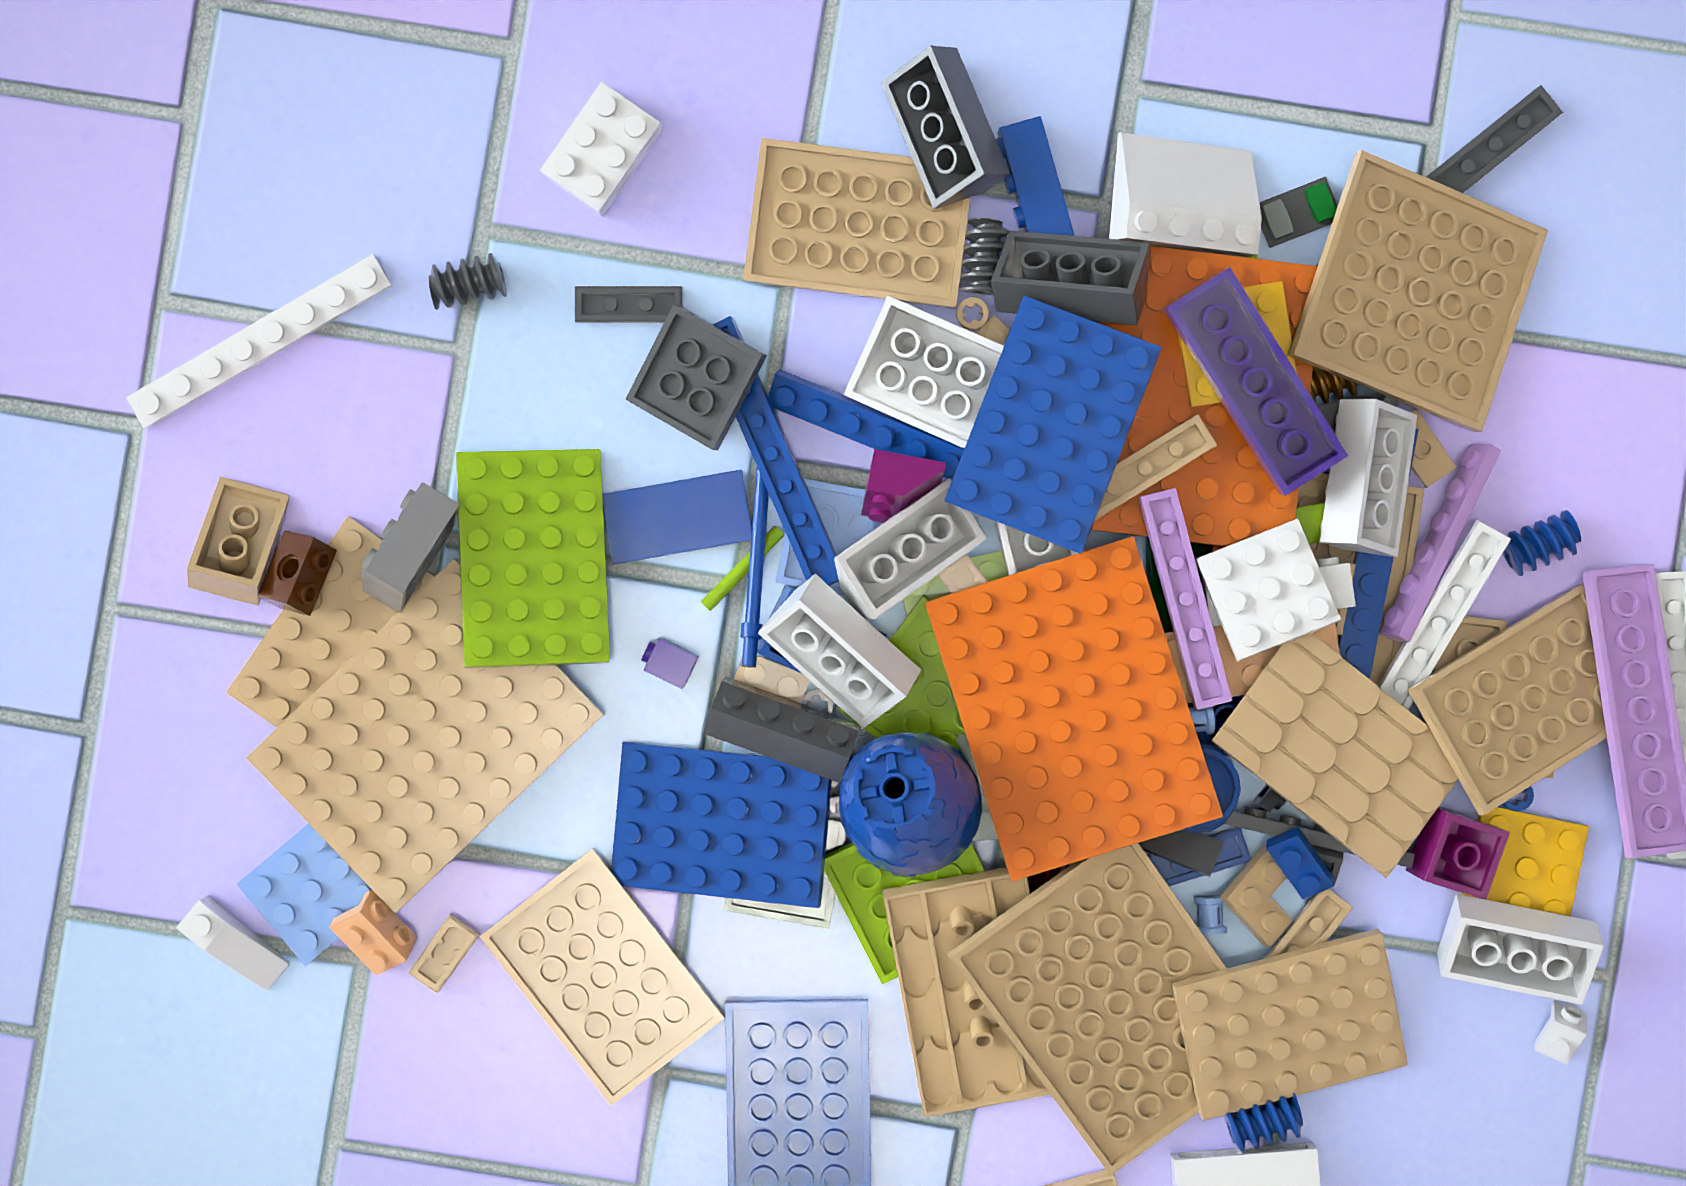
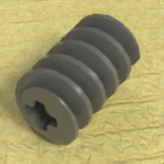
M968 218V224L977 229L966 232V238L975 243L964 247V252L972 256V258L963 260L962 266L971 272L961 274L960 280L970 286L962 287L959 291L993 295L991 279L1000 258L999 251L1003 250L1005 244L1000 239L1001 237L1008 236L1011 230L1003 227V222L999 220Z
M492 253L488 254L486 265H483L478 256H474L473 267L469 268L464 258L460 259L459 270H455L450 261H447L445 273H441L436 264H432L431 275H429V289L435 310L439 309L441 299L446 307H453L455 296L461 305H466L469 293L475 302L481 301L483 291L490 300L495 299L497 288L503 297H507V288L501 264L496 261Z

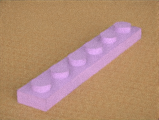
M1471 444L1463 453L1459 470L1446 488V497L1439 511L1431 519L1430 530L1425 541L1418 547L1415 553L1413 566L1400 584V593L1393 607L1385 615L1384 626L1380 634L1393 641H1411L1501 452L1500 449L1492 444Z
M1176 488L1139 497L1141 511L1194 710L1233 701Z

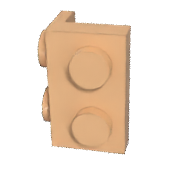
M373 890L365 893L360 905L335 917L329 926L375 976L407 961L417 939L411 929L402 922Z

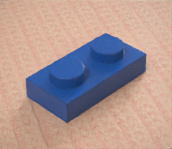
M1299 827L1267 840V851L1302 899L1334 887V876Z

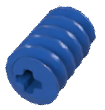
M1564 510L1561 512L1560 518L1556 515L1549 516L1547 524L1539 520L1534 523L1533 529L1527 525L1521 528L1520 534L1516 531L1508 532L1507 536L1511 540L1505 548L1503 555L1509 567L1518 576H1523V564L1525 563L1532 571L1537 570L1536 559L1540 558L1545 566L1550 565L1549 554L1551 553L1559 561L1563 560V548H1567L1572 555H1576V543L1582 540L1578 524L1568 510Z
M1293 1093V1097H1290V1103L1287 1102L1284 1096H1281L1276 1101V1107L1270 1100H1267L1266 1104L1262 1105V1110H1260L1257 1104H1254L1252 1108L1248 1109V1114L1241 1108L1238 1112L1234 1113V1117L1229 1112L1224 1115L1233 1144H1236L1241 1153L1245 1152L1247 1140L1251 1142L1255 1149H1258L1259 1138L1262 1136L1268 1145H1273L1274 1133H1277L1283 1142L1287 1141V1130L1290 1129L1296 1138H1301L1303 1118L1295 1093Z

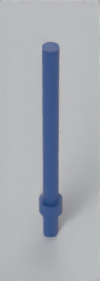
M757 467L745 622L741 623L740 638L744 639L742 667L749 668L756 667L758 640L762 639L758 632L763 624L759 623L769 498V493Z

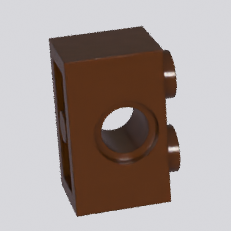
M284 530L257 596L280 609L311 616L337 550L315 537Z

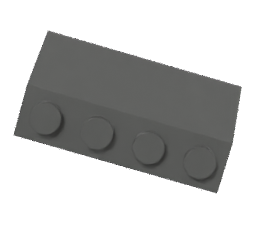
M930 45L881 82L933 209H939L984 193L1010 175L957 48Z
M1009 231L991 279L996 311L1017 314L1023 296H1027L1091 321L1137 325L1146 300L1151 251L1150 242Z
M725 676L721 681L712 704L703 734L840 783L859 733L860 725Z

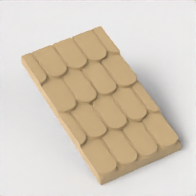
M1312 633L1280 646L1212 739L1215 745L1384 878L1390 875L1458 781L1455 772L1429 726L1381 690L1378 685Z
M1004 867L976 872L972 875L965 874L938 879L937 881L932 880L905 885L900 888L883 889V898L924 1117L1051 1095L948 955L958 945L1030 894L1027 877L1011 882L1008 869Z

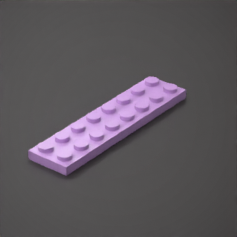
M1654 563L1582 572L1625 859L1686 851V768Z

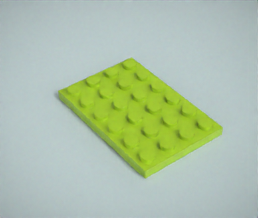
M600 449L456 452L457 500L460 503L458 526L464 668L609 663L610 647Z

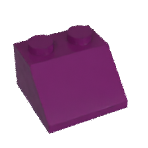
M874 449L861 515L868 516L874 522L885 523L939 485L943 478L946 463Z
M1438 807L1417 836L1412 851L1415 854L1412 868L1407 867L1405 871L1423 881L1486 900L1510 832L1464 814Z

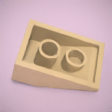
M219 477L187 567L188 588L259 606L261 598L257 595L276 551L290 498L289 495Z

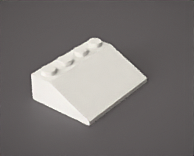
M1118 133L1109 239L1150 242L1151 246L1239 257L1259 255L1262 218L1252 151L1137 134Z
M887 296L843 395L965 448L1004 346Z

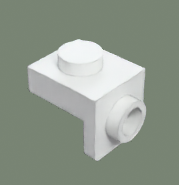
M1554 1000L1551 1005V1017L1534 1041V1051L1567 1065L1587 1036V1014L1572 1004H1565Z

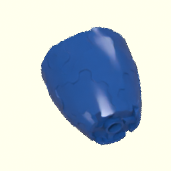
M902 732L886 734L874 739L855 754L841 780L839 812L847 837L866 861L877 869L882 868L895 876L914 878L916 875H924L944 868L956 861L969 847L978 831L982 815V795L975 773L958 749L930 734ZM896 778L903 780L905 783L904 794L897 799L887 797L885 793L886 784Z

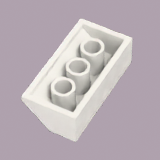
M1340 399L1335 420V435L1348 454V457L1330 467L1329 480L1325 490L1324 515L1320 526V542L1344 550L1398 557L1417 415L1378 399Z
M950 478L941 482L834 558L842 592L851 606L865 619H876L987 539L971 511L944 501L952 482Z
M816 574L798 587L758 632L763 639L862 728L904 699L921 671L918 666Z

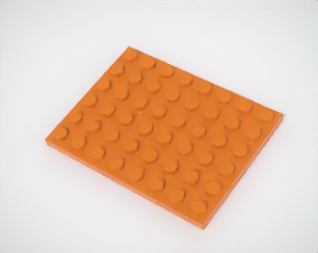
M1151 246L1146 300L1138 324L1098 322L1104 326L1162 347L1117 464L1197 414L1217 446L1095 520L1092 531L1148 537L1138 498L1176 488L1190 543L1227 547L1295 520L1299 488L1286 496L1278 493L1222 402L1190 407L1178 332L1163 308L1172 303L1173 299L1180 298L1220 271L1230 267L1242 287L1283 281L1293 341L1318 266ZM1295 359L1297 375L1310 394L1313 366Z
M1134 536L1084 551L1082 554L1071 555L925 602L1011 882L1223 817Z

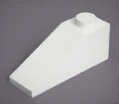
M209 895L198 900L176 927L203 951L265 991L271 988L290 965L288 960Z

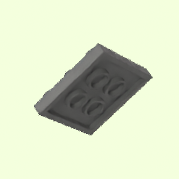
M673 304L625 400L711 450L718 451L767 355L685 308Z

